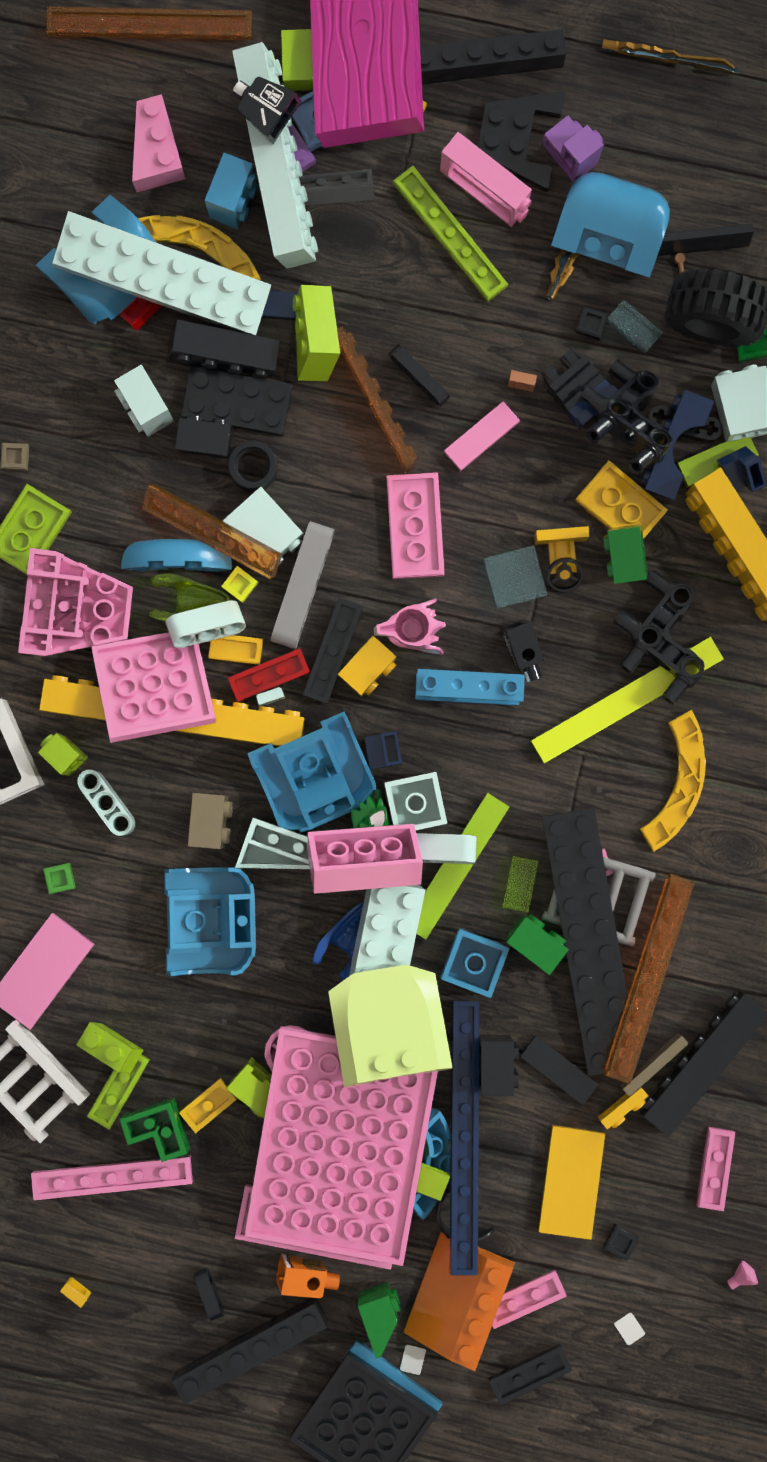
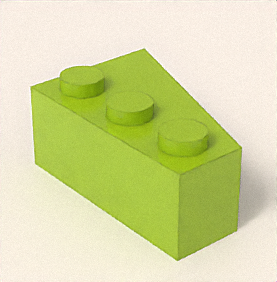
M301 285L298 294L294 295L292 303L293 311L296 313L298 381L328 382L340 355L331 286Z
M251 1057L231 1080L226 1089L248 1105L259 1118H265L272 1074Z

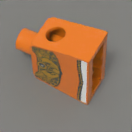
M280 1254L276 1282L281 1295L322 1298L324 1289L338 1290L340 1274L327 1272L322 1261Z

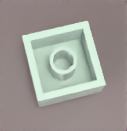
M142 365L114 380L118 386V389L114 391L125 410L131 408L128 415L138 432L144 430L147 437L174 422L168 408Z
M436 772L384 783L393 825L414 824L415 830L447 824Z

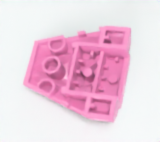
M30 548L18 653L48 656L127 640L133 592L132 586L104 573L101 574L90 569L87 565L75 562L57 551Z

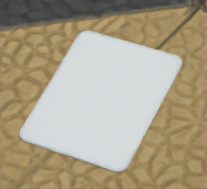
M628 1313L614 1323L627 1345H631L645 1335V1332L632 1313Z
M406 1345L400 1370L420 1375L426 1350Z

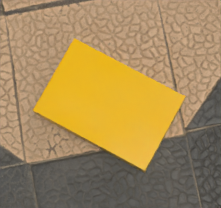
M609 460L575 499L580 506L608 529L641 524L643 539L668 511V509Z

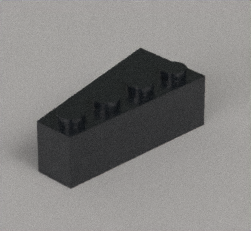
M177 320L170 333L166 362L226 370L236 374L248 373L252 374L253 377L266 379L268 376L271 377L276 370L280 340Z

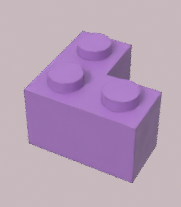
M569 116L547 131L542 141L544 148L573 183L578 177L586 174L598 164L604 146L603 139L596 130L592 131L588 125L582 128L576 120L573 121Z

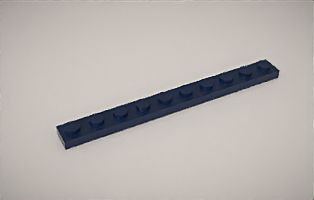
M452 1001L449 1274L478 1275L479 1001Z

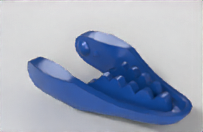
M364 902L350 910L321 939L311 961L314 965L321 963L328 944H333L344 950L348 954L349 961L344 970L339 974L341 982L350 975Z

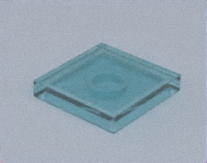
M534 545L484 558L497 609L548 595Z

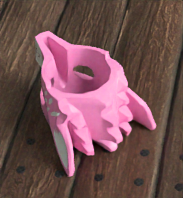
M437 599L401 609L391 616L388 621L376 625L373 628L374 636H387L398 647L443 655L444 652L441 648L430 645L439 639L434 634L446 626L445 622L433 618L436 616L435 610L427 608L437 602Z

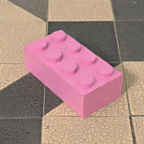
M414 824L308 832L307 855L314 894L421 885L423 861Z

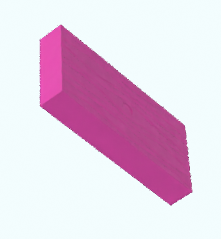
M310 0L315 134L322 146L327 148L424 132L418 0Z

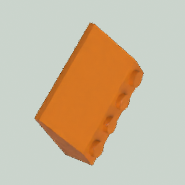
M441 1231L403 1333L446 1359L476 1371L515 1262L478 1247V1275H450V1239Z

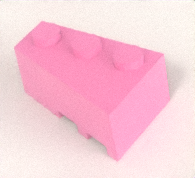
M162 94L137 101L132 176L136 192L186 179Z

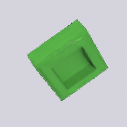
M70 863L43 869L49 894L76 888Z

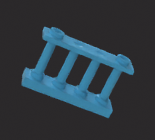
M418 669L416 674L415 700L519 706V702L524 700L525 675Z

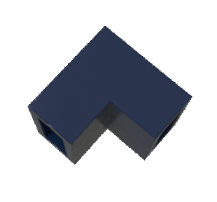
M745 446L717 460L719 468H722L735 490L746 486L751 492H755L767 486L761 460L748 447Z
M397 731L364 737L370 770L402 765Z

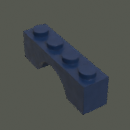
M687 390L682 391L681 395H675L671 405V409L674 410L671 420L666 418L663 424V428L672 435L673 442L662 462L653 463L651 469L646 468L641 482L644 483V490L669 500H675L684 475L674 463V444L685 430L705 426L714 404L713 400Z

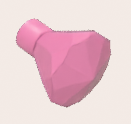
M745 1261L739 1264L734 1276L727 1280L733 1290L740 1285L758 1284L754 1269Z

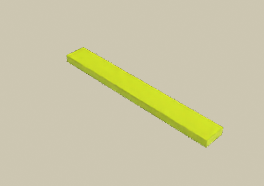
M711 637L690 648L703 660L704 670L724 659ZM690 664L685 667V671L690 675H695L699 672L695 665ZM659 666L533 739L531 743L542 762L546 763L660 697L675 678L671 673Z

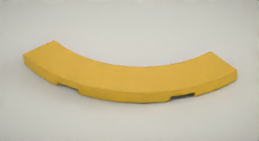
M153 215L138 218L157 243H174L195 248L213 258L222 267L261 281L255 266L247 254L219 229L202 221L183 216Z
M692 710L668 723L676 742L678 772L673 791L663 809L648 824L640 828L652 852L665 845L680 831L693 813L702 791L706 759L702 733Z

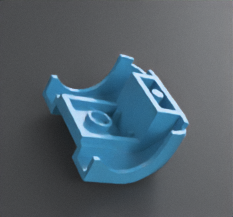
M598 172L583 174L574 181L569 190L551 246L610 263L650 278L669 222L670 208L668 202L661 193L623 179Z
M111 195L92 211L97 222L157 243L139 219ZM55 248L36 264L42 274L52 281L92 324L96 325L97 321L108 317L110 320L114 319L137 298L134 295L52 267L57 250Z
M345 711L321 721L323 728L274 749L272 743L247 753L280 828L299 830L300 833L313 829L351 812L352 809H358L359 802L366 803V797L370 796L373 790H376L375 780Z
M229 867L164 869V894L167 896L168 927L166 975L177 976L201 973L238 975L244 973L243 971L250 965L253 957H255L256 951L255 893L253 883L250 882L248 876L241 869Z

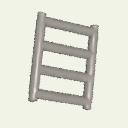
M603 857L605 869L614 871L609 887L613 910L624 874L639 878L623 933L617 932L618 943L634 946L636 938L633 935L649 882H653L656 873ZM554 889L548 911H544L542 920L561 926Z

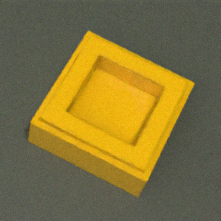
M73 1277L69 1278L60 1291L80 1308L91 1294L87 1288Z

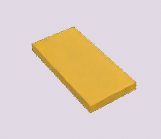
M552 1125L538 1227L540 1233L592 1239L605 1140L604 1132Z

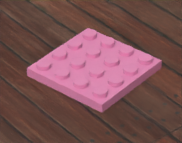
M168 632L91 646L110 743L216 723L199 644L176 648Z

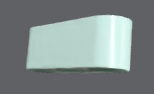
M233 600L177 613L166 620L172 643L176 648L188 647L235 635L246 627L238 602Z
M95 770L83 771L78 777V786L109 830L118 836L131 834L135 828V819L105 777ZM91 774L97 778V785L93 789H89L85 783L86 778ZM106 795L110 796L113 800V805L109 810H104L101 806V799ZM121 816L125 817L128 821V827L125 831H119L116 827V821Z
M416 833L423 863L475 864L476 836Z

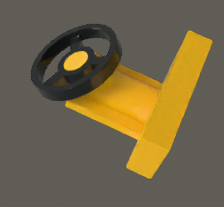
M589 526L536 530L534 534L535 545L548 544L550 566L547 570V580L549 585L554 590L560 592H568L577 588L583 580V569L580 563L576 561L574 542L588 540ZM576 566H578V568L580 569L579 577L573 574L577 572ZM550 574H555L554 577L550 580ZM570 579L576 581L573 585L568 587H559L554 585V583L559 580L563 582L569 581Z

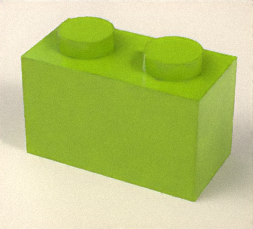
M311 29L281 30L284 87L292 91L313 90Z
M58 733L54 736L52 734L47 736L40 744L42 749L38 752L61 775L71 776L88 758L67 736Z
M89 1022L77 1043L78 1047L118 1073H131L143 1052V1049L102 1023Z

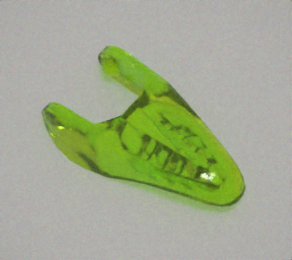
M170 573L159 574L150 578V584L154 587H159L160 585L174 586L177 590V607L173 613L153 609L148 613V616L166 621L174 614L230 601V598L221 590L186 577Z

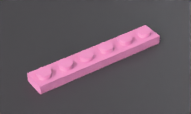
M191 1155L180 1156L165 1162H161L159 1158L33 1171L31 1173L33 1200L193 1183Z

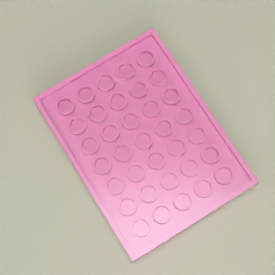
M281 1026L245 1236L403 1266L438 1071L373 1081L368 1084L344 1088L336 1036Z

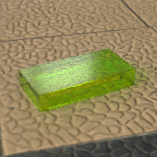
M512 856L503 908L529 913L538 861Z

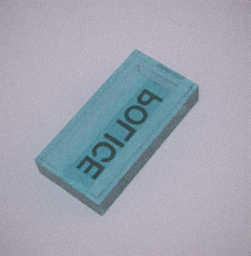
M625 300L618 305L606 320L645 354L663 333Z

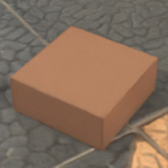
M511 370L508 387L533 392L537 375Z

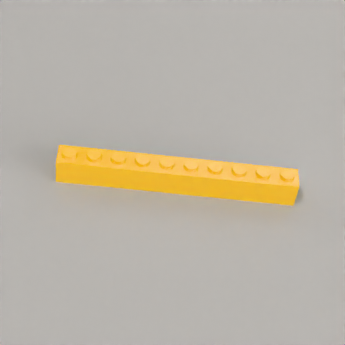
M53 675L52 680L44 679L40 703L41 711L106 721L100 688L94 686V681L79 679L78 684L69 683L67 677ZM211 699L216 723L176 730L178 732L265 745L272 743L273 746L280 747L303 737L305 718L300 717V712L285 710L284 714L274 713V708L259 706L257 711L248 709V704L233 702V707L222 705V700Z

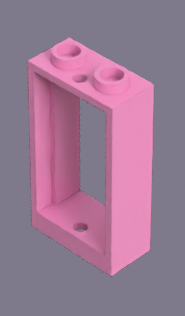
M457 132L441 153L440 172L510 227H513L517 221L521 223L529 213L527 208L532 202L530 200L532 189Z

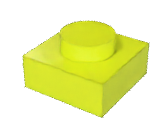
M237 566L221 587L243 603L256 587L258 581Z

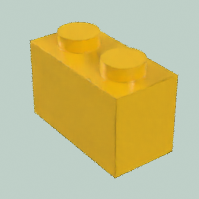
M372 636L338 673V676L361 697L365 693L369 696L379 685L376 682L382 674L388 676L396 667L394 663L396 656L377 638Z

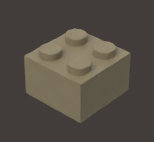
M192 794L188 846L224 849L225 844L230 843L231 828L226 827L227 817L232 818L233 802H229V796Z

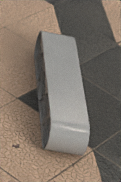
M309 522L272 632L271 642L296 649L335 529Z

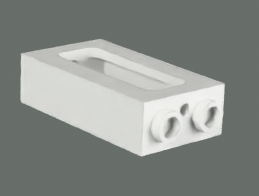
M2 698L0 699V730L20 772L21 781L5 789H0V805L44 786L7 700Z

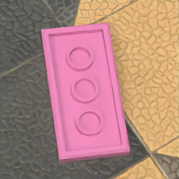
M438 473L386 476L393 579L444 576Z
M52 913L1 980L0 1007L28 1029H32L95 944Z

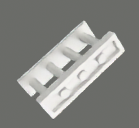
M15 1020L5 1029L9 1034L7 1035L8 1039L0 1046V1061L15 1046L19 1047L21 1045L27 1054L26 1058L0 1083V1102L25 1127V1134L31 1140H37L41 1143L48 1136L44 1128L70 1103L73 1104L75 1102L79 1106L90 1093L26 1026ZM39 1064L45 1071L44 1077L17 1102L7 1091L33 1065L37 1066ZM57 1083L64 1090L62 1092L63 1096L35 1121L25 1110L51 1084L55 1085Z

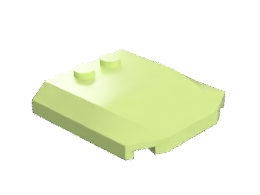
M409 965L353 973L328 991L344 1088L407 1075L452 1069L435 973Z

